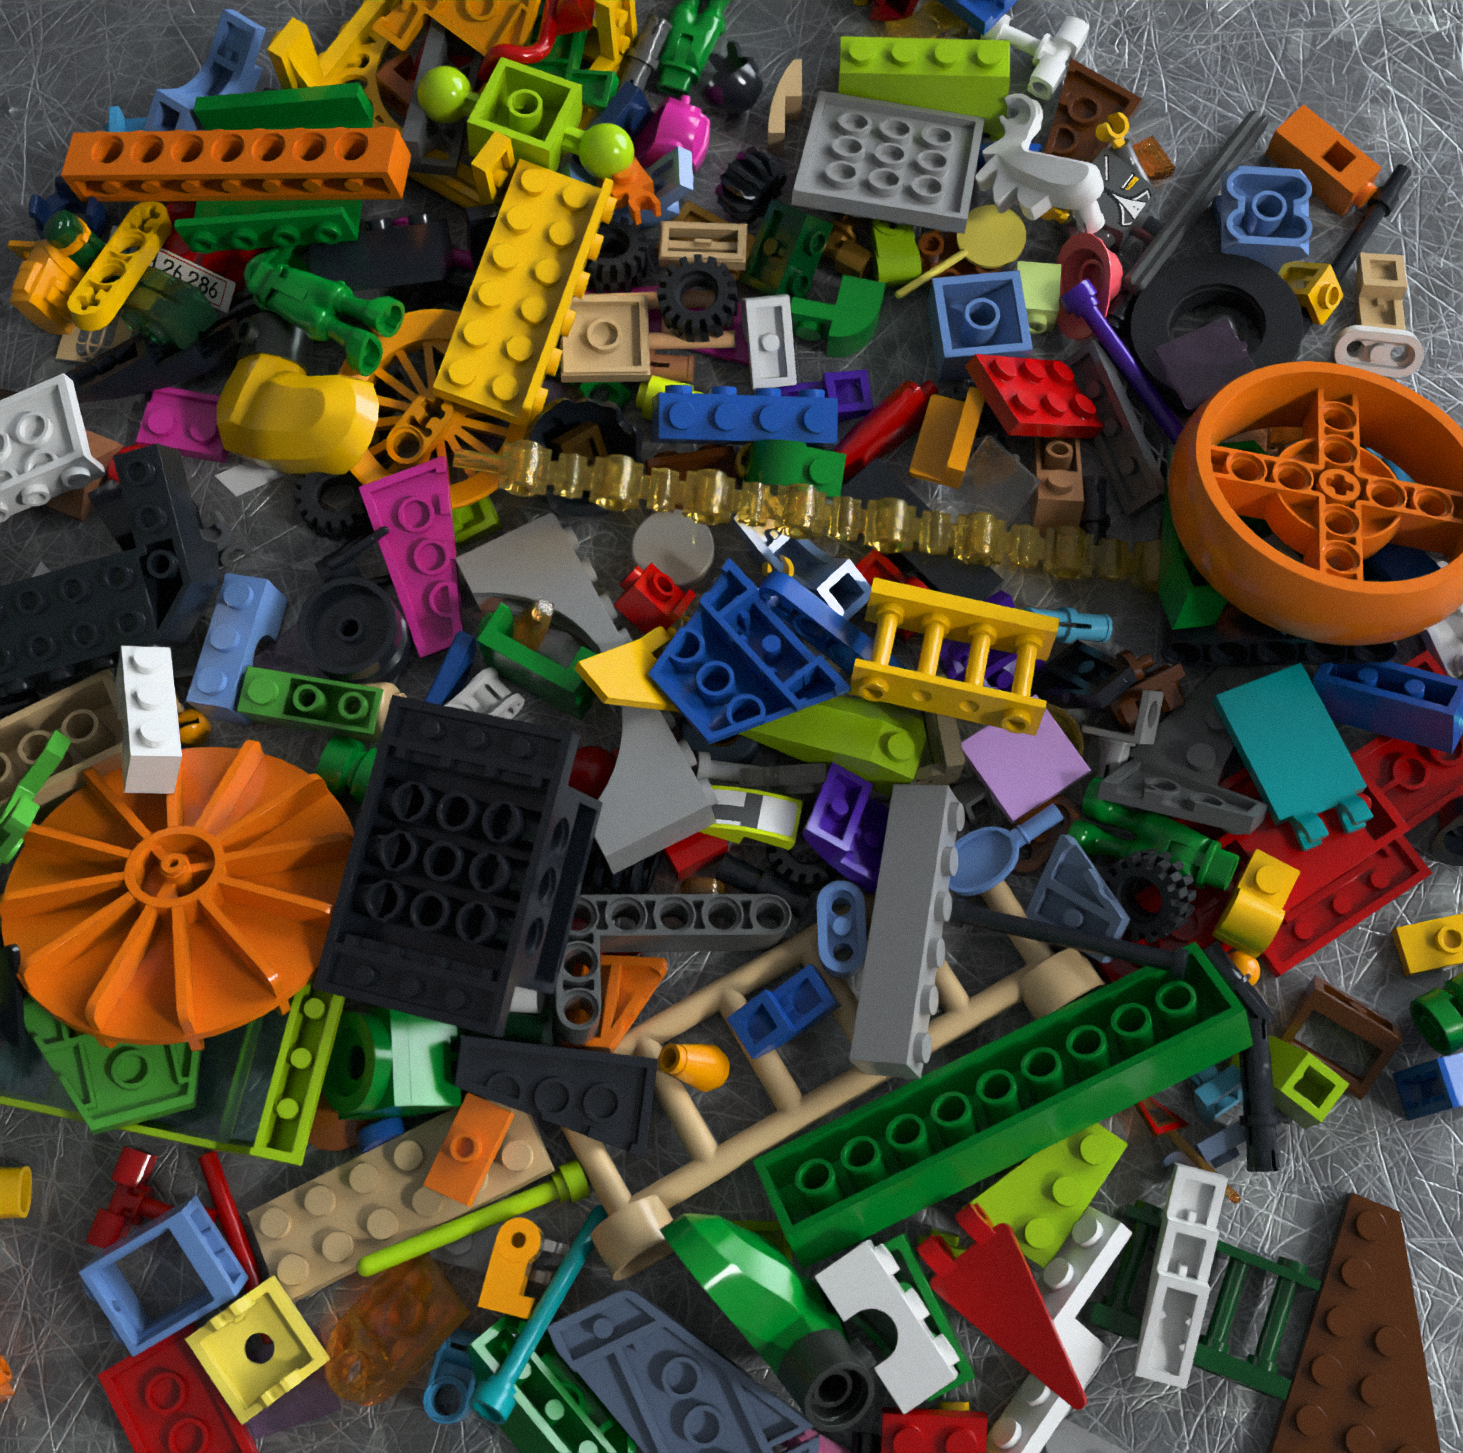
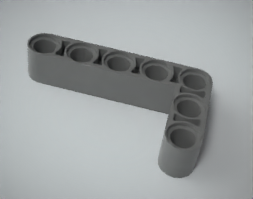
M773 894L579 895L574 917L582 918L589 926L578 931L571 929L555 988V1027L557 1034L568 1044L581 1045L592 1040L597 1033L601 1013L600 952L768 951L782 943L786 936L792 917L790 906L783 898ZM717 916L723 917L729 921L731 927L724 930L717 929L711 925L709 919ZM762 916L770 917L776 921L778 927L766 929L760 926L757 918ZM620 917H627L633 920L637 926L631 930H621L614 925L613 921ZM666 917H675L681 920L684 927L677 930L668 929L662 924L661 920ZM577 962L587 966L590 972L585 976L575 977L568 974L565 967L570 963ZM572 1009H582L589 1014L591 1019L584 1024L578 1025L568 1021L565 1014Z

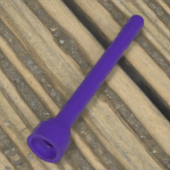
M1088 278L1083 280L1059 299L1060 303L1068 314L1074 313L1077 319L1081 317L1084 319L1175 446L1183 426L1098 309L1097 305L1100 302L1095 297L1098 294L1095 287Z

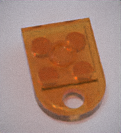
M429 1252L386 1269L335 1326L326 1348V1353L330 1360L324 1364L327 1382L333 1392L339 1397L360 1406H374L387 1401L408 1382L471 1314ZM360 1359V1369L357 1376L351 1382H348V1373L351 1366Z

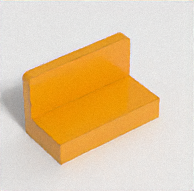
M969 387L965 402L936 394L931 395L909 468V475L911 477L960 490L985 398L978 388Z

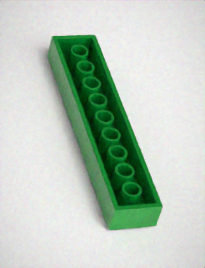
M1193 942L1182 948L1189 950L1188 963L1183 979L1172 977V972L1145 966L922 1076L921 1079H916L752 1161L783 1233L804 1269L1253 1046L1245 1008L1198 944Z

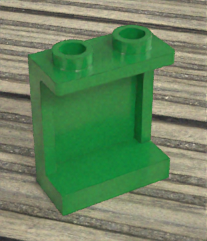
M500 603L494 614L491 612L487 613L480 622L476 632L478 637L477 643L487 668L493 667L500 677L582 721L597 695L574 667L579 661L598 654L581 646L566 669L517 642L519 633L510 607Z

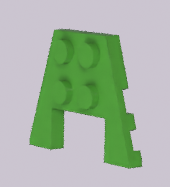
M54 730L46 741L45 748L33 765L30 764L20 778L11 797L0 807V865L2 862L7 865L23 843L24 839L22 837L30 828L40 808V805L33 802V800L64 758L72 741L57 730Z
M32 997L23 999L26 1029L93 1135L195 1108L201 1050L192 1052L188 1042L168 1045L118 1043L114 1048L109 1049L100 1046L96 1038L88 1034L70 1038L68 1025L58 1021L39 1007Z

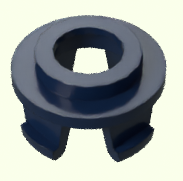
M62 176L55 177L57 192L46 200L39 195L32 194L28 213L30 218L35 220L36 230L41 240L45 239L43 229L46 222L54 213L61 210H67L72 214L80 213L85 215L88 228L99 239L105 232L107 214L103 204L92 196L88 197L87 202H81Z

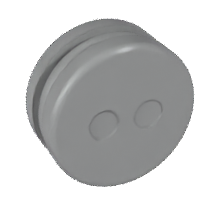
M680 509L658 511L644 519L634 532L631 541L633 568L638 565L644 570L652 562L662 573L668 575L684 593L689 589L695 593L707 583L714 569L713 536L707 525L698 516Z

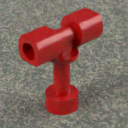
M123 1146L111 1176V1180L118 1182L108 1208L98 1209L86 1239L87 1243L105 1249L127 1236L131 1224L138 1226L145 1218L153 1220L175 1207L153 1199L154 1188L147 1186L158 1158L157 1155L135 1147ZM203 1206L214 1224H216L217 1210Z

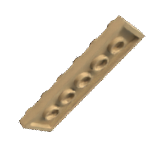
M477 1096L514 1113L515 1116L471 1208L423 1185L460 1107H455L247 1212L270 1276L275 1275L291 1301L295 1303L356 1272V1265L360 1258L474 1212L555 1171L532 1116L482 1096Z

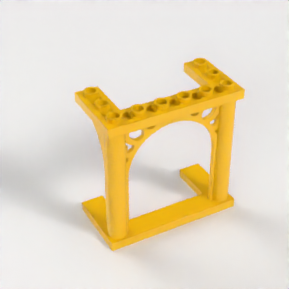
M363 0L360 9L352 19L346 21L341 26L337 38L329 48L318 56L307 25L292 17L283 30L275 33L271 39L270 46L267 48L281 88L293 89L348 84L350 80H363L368 83L364 92L369 102L373 104L372 128L378 126L398 128L402 135L403 128L392 119L383 106L375 74L379 72L382 58L390 42L371 27L381 16L386 17L403 1ZM594 0L596 19L593 18L592 27L588 30L582 58L593 63L588 70L614 71L620 81L629 61L626 55L630 47L635 48L638 41L635 0ZM367 59L370 60L366 67L360 68ZM582 105V120L578 129L585 130L598 112ZM495 131L471 162V167L460 162L457 176L408 172L407 176L465 209L503 203L516 169L511 139ZM436 148L428 152L426 158L448 160L449 155Z

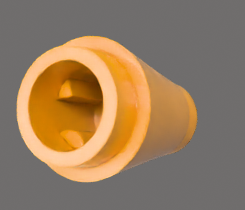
M669 1043L661 1049L658 1057V1064L663 1072L701 1092H708L721 1087L729 1074L730 1065L728 1057L714 1044Z

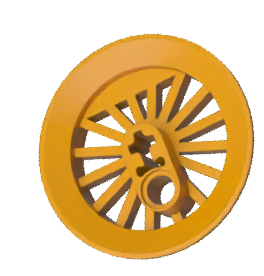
M426 309L405 313L400 329L394 336L389 338L371 330L370 333L376 335L380 340L383 354L377 369L367 377L354 373L350 369L347 359L344 360L338 375L364 380L372 383L374 386L380 379L411 402L407 403L377 395L379 408L402 413L403 415L378 418L374 432L391 431L383 441L371 448L369 445L359 463L350 469L361 484L365 485L430 461L437 452V457L445 456L447 458L452 510L486 498L500 488L519 467L520 448L527 428L510 423L509 428L470 419L490 415L432 395L433 385L437 377L434 351L442 357L445 356L461 312L445 309ZM422 349L424 351L427 373V389L407 357L408 354ZM399 360L418 394H415L387 373L386 370ZM433 409L436 412L443 411L445 415L442 419L437 417L430 419L428 414ZM532 413L528 426L534 420L536 414ZM464 429L502 438L505 441L496 454ZM455 435L491 462L476 474L457 442ZM446 440L468 476V479L452 485ZM417 441L420 443L419 450L413 457H399V450L405 442ZM387 453L393 460V464L388 470L383 468L377 461L378 458Z

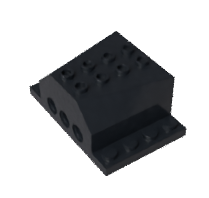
M392 695L312 989L502 1038L515 987L554 995L603 804L568 786L580 735L572 731Z

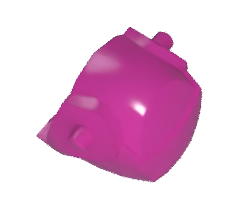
M682 95L680 101L669 96L665 97L653 111L654 116L633 142L634 157L643 169L657 162L677 146L692 152L693 174H697L701 169L710 143V120L701 113L700 108L690 105L691 99L689 96Z

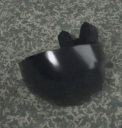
M731 40L727 44V57L724 58L721 54L717 53L710 54L709 60L717 72L700 93L707 106L721 114L745 112L753 107L763 91V80L753 57H743L739 43Z

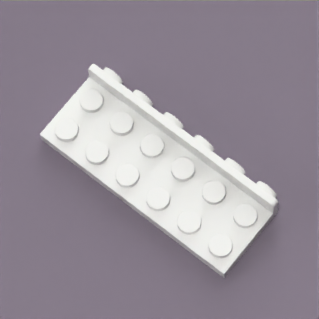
M62 373L0 400V522L32 506L43 505L51 498L67 491L83 488L89 485L91 481L105 475L104 466L91 456L74 383L67 375Z

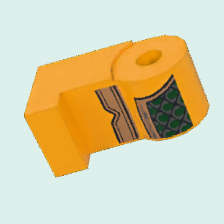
M515 1217L507 1220L500 1227L491 1254L478 1307L529 1319L537 1299L526 1297L524 1293L532 1262L541 1255L544 1249L542 1230L534 1222L526 1218Z

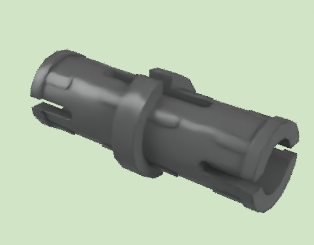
M654 14L647 15V20L635 48L630 47L626 55L629 61L619 81L617 93L626 81L636 85L643 92L651 71H656L659 61L657 57L669 31L672 29V24L662 18L654 34L659 23L657 20L658 16Z

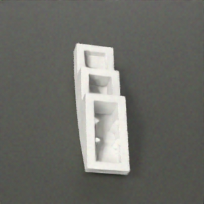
M1179 1163L1174 1165L1144 1308L1134 1368L1135 1376L1183 1389L1187 1388L1210 1292L1208 1278L1219 1237L1216 1227L1228 1178L1225 1175Z

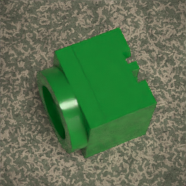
M384 1007L366 1012L342 1013L322 1086L326 1100L338 1112V1120H380L386 1117H401L403 1120L460 1107L462 1105L461 1088L453 1085L455 1073L451 1072V1063L457 1062L458 1051H450V1043L458 1036L457 1026Z

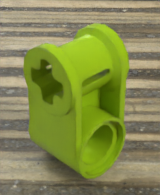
M872 218L870 242L872 252L874 253L873 271L875 281L886 283L885 288L907 285L921 276V259L918 246L915 243L913 226L909 224L898 225L891 221Z

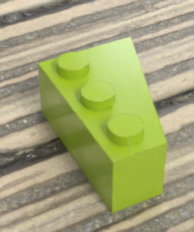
M1096 1123L1028 1157L957 1210L956 1213L969 1203L973 1205L978 1203L987 1213L994 1227L999 1223H1008L1011 1226L1027 1264L1037 1272L1044 1271L1069 1236L1128 1144L1099 1123Z

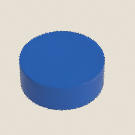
M386 1117L362 1128L358 1132L356 1139L362 1154L407 1132V1129L401 1117Z

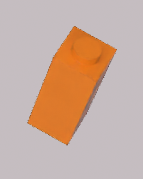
M1304 104L1275 130L1265 153L1281 168L1301 169L1311 183V193L1341 217L1354 205L1360 209L1368 202L1377 190L1373 183L1382 169L1381 166Z

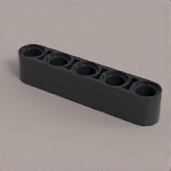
M1225 604L1216 625L1172 630L1166 613H1164L1161 656L1172 665L1176 663H1181L1182 666L1295 665L1298 663H1302V665H1321V663L1365 664L1390 661L1398 652V640L1375 645L1347 646L1319 643L1290 634L1283 635L1279 630L1259 622L1233 604Z

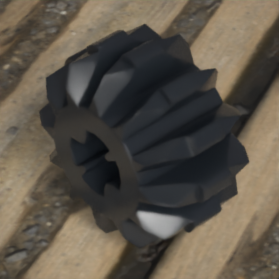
M755 146L749 147L745 152H739L736 159L732 163H728L726 172L720 175L721 183L716 187L715 191L718 196L717 203L732 218L736 217L741 222L745 221L750 224L758 217H764L771 198L776 200L777 197L782 195L781 188L787 179L785 167L773 154L767 153Z

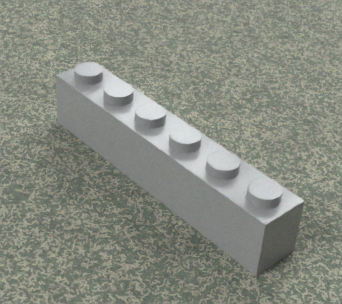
M893 784L849 1060L864 1075L921 1079L923 1063H928L931 1056L932 1044L930 1034L928 1033L930 1015H935L938 1007V989L935 986L937 968L943 966L945 959V944L941 937L944 921H949L952 911L951 895L948 892L950 876H955L958 869V852L954 845L957 831H962L965 821L964 806L962 803H959L948 785Z

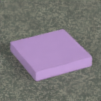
M1036 694L1032 696V698L1039 699ZM1045 709L1036 736L1025 733H1011L1005 729L988 725L961 742L965 760L982 784L989 790L991 797L1011 825L1088 775L1091 771L1047 709Z

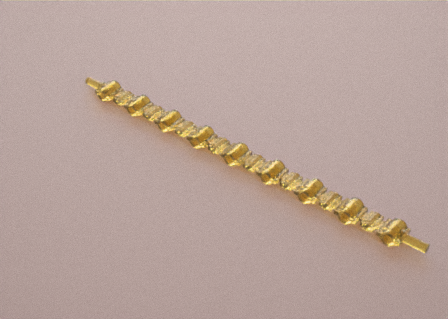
M517 440L513 443L504 442L502 455L455 448L453 467L499 474L498 488L506 489L507 492L520 497H531L536 494L545 495L547 484L555 485V495H561L565 498H582L583 490L591 491L589 502L598 503L604 509L611 511H624L628 508L638 509L639 499L647 500L646 509H652L661 513H674L675 504L683 505L682 516L690 517L692 521L702 525H717L720 522L730 524L731 513L739 514L738 523L751 527H765L767 519H774L773 531H780L783 535L792 539L821 538L823 527L829 528V537L841 541H856L858 533H864V545H870L875 550L883 553H898L902 550L911 552L913 541L919 542V551L932 555H946L948 547H954V559H961L965 564L987 567L992 564L1001 566L1003 555L1009 557L1008 565L1023 569H1035L1038 561H1043V572L1051 573L1054 578L1063 581H1074L1080 578L1090 579L1092 569L1097 570V579H1103L1107 582L1124 583L1128 574L1132 576L1131 586L1140 587L1141 591L1148 594H1158L1162 540L1136 541L1133 544L1132 552L1128 551V542L1116 538H1101L1099 546H1094V535L1087 534L1082 528L1076 526H1061L1056 529L1047 527L1045 538L1039 536L1040 528L1026 524H1013L1011 531L1005 532V521L997 520L993 514L987 512H972L968 515L958 514L956 524L950 523L951 514L937 510H924L922 518H916V507L908 506L905 501L898 498H882L878 501L869 499L867 510L860 509L861 500L848 496H834L832 504H826L825 492H819L815 487L803 483L791 484L788 487L779 485L777 496L770 495L771 486L763 485L759 482H743L742 490H736V478L727 477L723 472L714 469H702L697 472L688 471L685 482L679 481L678 471H672L668 468L652 467L651 476L643 475L644 464L635 463L633 459L624 455L614 454L605 458L596 457L594 467L586 466L587 457L574 453H560L559 461L557 462L551 461V449H545L540 444L529 440Z

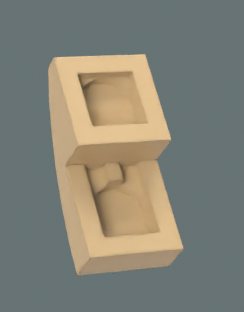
M793 59L787 67L772 100L768 123V152L775 157H784L785 120H801L802 59Z
M1359 254L1356 274V325L1406 330L1402 299L1407 290V280L1403 255Z

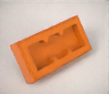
M467 1092L423 1185L471 1208L515 1114Z

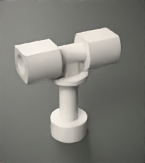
M1005 14L984 36L981 35L980 40H1009L1010 46L1034 56L1032 66L1036 68L1030 76L1027 90L1040 99L1050 100L1063 78L1066 67L1065 62L1067 60L1070 61L1071 58L1075 59L1086 40L1090 26L1079 18L1067 16L1055 37L1046 33L1043 39L1039 40L1009 26L1010 16Z

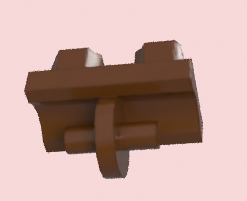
M1127 649L1117 653L1116 659L1131 666L1137 681L1126 689L1117 700L1109 703L1103 709H1098V712H1109L1119 730L1128 732L1136 728L1140 709L1138 700L1142 698L1144 690H1155L1164 693L1160 713L1167 712L1184 704L1185 699L1178 679L1186 676L1181 663H1176L1171 667L1168 664H1163L1144 674L1143 670L1154 665V661L1149 653L1138 658Z

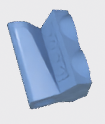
M1236 166L1221 174V195L1215 196L1212 200V211L1221 237V252L1253 259L1271 268L1277 274L1283 264L1309 257V238L1313 228L1309 219V198L1312 186L1301 169Z

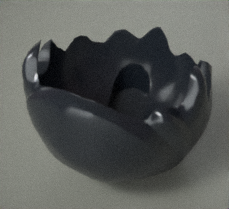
M584 396L573 402L562 397L548 404L541 414H538L528 426L520 448V472L527 489L548 509L571 520H600L621 510L636 493L639 487L637 474L643 471L645 467L641 456L644 434L641 428L630 425L626 421L619 406L614 402L605 401L600 403ZM589 420L598 425L610 464L573 484L564 477L552 440Z

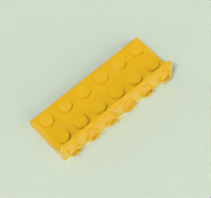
M519 159L434 382L432 395L527 428L532 413L536 415L541 414L549 392L548 389L542 388L546 374L555 376L563 353L562 350L556 348L560 335L569 337L577 312L570 310L574 297L583 299L591 274L584 272L587 260L596 262L603 243L604 236L597 234L601 222L610 224L618 199L610 196L614 183L613 180L605 178L602 188H598Z

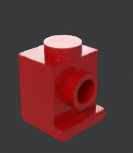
M651 562L644 570L636 565L622 579L619 586L624 591L613 606L646 635L659 626L668 630L669 627L680 619L696 594L691 589L684 593L668 575L662 573Z

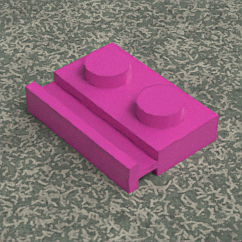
M172 387L152 391L151 402H147L136 439L138 445L149 446L158 443L180 450L181 456L226 463L228 451L222 445L217 426L219 395Z

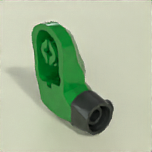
M683 1213L659 1229L691 1274L760 1354L818 1431L833 1433L845 1430L861 1420L869 1410L874 1398V1380L869 1369L877 1361L857 1337L850 1342L842 1318L827 1295L815 1282L800 1275L776 1244L719 1215Z

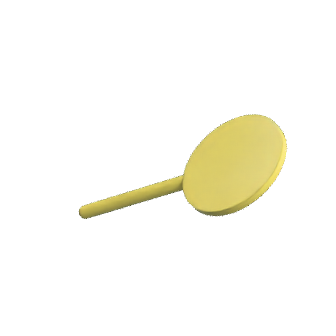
M983 205L971 210L968 213L965 234L957 233V245L960 251L897 290L895 297L897 299L903 298L964 258L976 266L988 269L1009 265L1020 256L1025 247L1026 229L1023 221L1010 209L1002 214L999 213L996 205Z

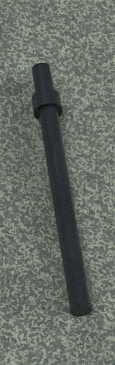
M1398 164L1385 184L1377 188L1376 192L1367 202L1368 210L1331 264L1338 283L1341 282L1382 218L1388 217L1399 201L1398 194L1412 174L1410 168L1406 165ZM1306 307L1301 309L1303 316L1302 340L1313 324Z

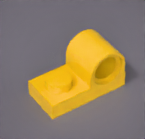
M1256 848L1252 852L1211 936L1254 959L1267 949L1276 935L1285 915V911L1282 909L1301 871Z

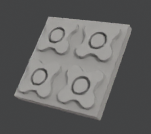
M819 90L793 188L791 205L802 206L816 211L826 210L844 213L856 218L867 217L891 221L898 225L909 224L936 229L940 232L965 234L985 118Z

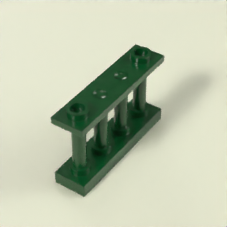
M1136 1200L1134 1206L1127 1204L1119 1207L1116 1217L1134 1223L1131 1230L1132 1235L1128 1239L1110 1297L1104 1296L1102 1304L1096 1301L1087 1302L1082 1322L1134 1343H1139L1142 1320L1131 1316L1133 1306L1129 1305L1152 1232H1160L1164 1213L1162 1208L1141 1200ZM1218 1240L1214 1256L1229 1262L1206 1335L1200 1334L1192 1366L1272 1399L1286 1400L1291 1380L1276 1374L1279 1365L1274 1363L1296 1288L1305 1292L1319 1291L1321 1281L1306 1275L1308 1267L1294 1260L1278 1257L1277 1263ZM1248 1269L1277 1281L1254 1355L1248 1354L1245 1362L1228 1355L1230 1346L1225 1342Z

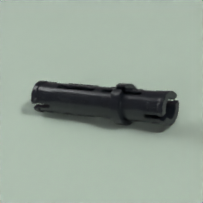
M1248 1019L1253 1046L1239 1052L1243 1095V1116H1239V1124L1244 1126L1247 1172L1281 1171L1276 1125H1281L1280 1115L1275 1114L1269 1045V1019Z

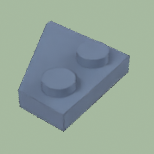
M1060 834L1025 911L1028 919L1121 940L1130 921L1129 916L1077 840L1070 835ZM1084 952L1101 963L1111 962L1112 960L1109 957Z

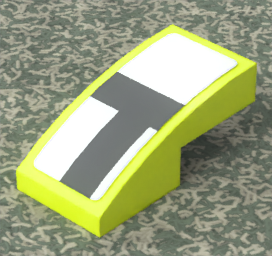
M711 785L718 800L717 804L711 806L716 823L699 832L737 844L744 837L790 850L795 844L803 801L754 789Z

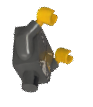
M1120 112L1108 115V121L1111 123L1113 131L1107 122L1097 126L1096 137L1104 143L1110 142L1111 146L1109 149L1103 147L1091 163L1099 169L1104 183V190L1097 199V202L1105 220L1103 227L1092 234L1101 239L1106 248L1113 253H1118L1131 235L1149 245L1165 224L1148 214L1156 190L1144 171L1129 139H1123L1128 132L1129 121ZM1052 207L1040 216L1042 219L1049 221L1055 218L1054 228L1060 231L1067 240L1071 236L1080 233L1077 229L1072 209Z

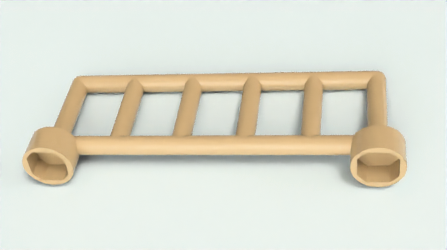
M1005 880L994 888L980 893L990 910L1028 919L1025 909ZM869 892L864 895L866 927L871 924L876 892L874 894ZM846 905L834 913L841 916L845 915L850 911V907ZM817 923L631 1028L613 1052L658 1059L662 1044L720 1012L775 1105L776 1112L717 1145L681 1080L663 1072L659 1064H657L654 1094L692 1161L632 1196L603 1142L560 1126L608 1215L605 1220L594 1228L590 1237L613 1280H623L634 1276L657 1264L674 1251L659 1230L673 1221L668 1209L893 1078L889 1076L864 1075L854 1065L807 1094L802 1095L777 1051L774 1049L757 1059H752L727 1020L730 1015L747 1003L745 996L801 964L804 968L812 964L817 967L842 1005L832 1014L852 1044L858 999L845 978L834 977L828 974L822 967L818 951ZM1007 934L1027 965L972 997H969L944 959L943 966L937 968L935 986L938 989V1002L945 1013L929 1021L928 1033L930 1034L932 1044L931 1055L1022 1001L1033 1018L1037 1020L1106 985L1082 951L1068 948L1054 954L1048 943Z

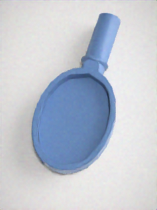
M1052 803L1021 825H1016V828L1010 832L995 826L983 827L971 831L957 840L954 847L958 852V869L955 876H950L948 890L957 895L972 896L986 892L1001 883L1014 869L1019 857V848L1025 844H1030L1033 839L1064 819L1055 804Z

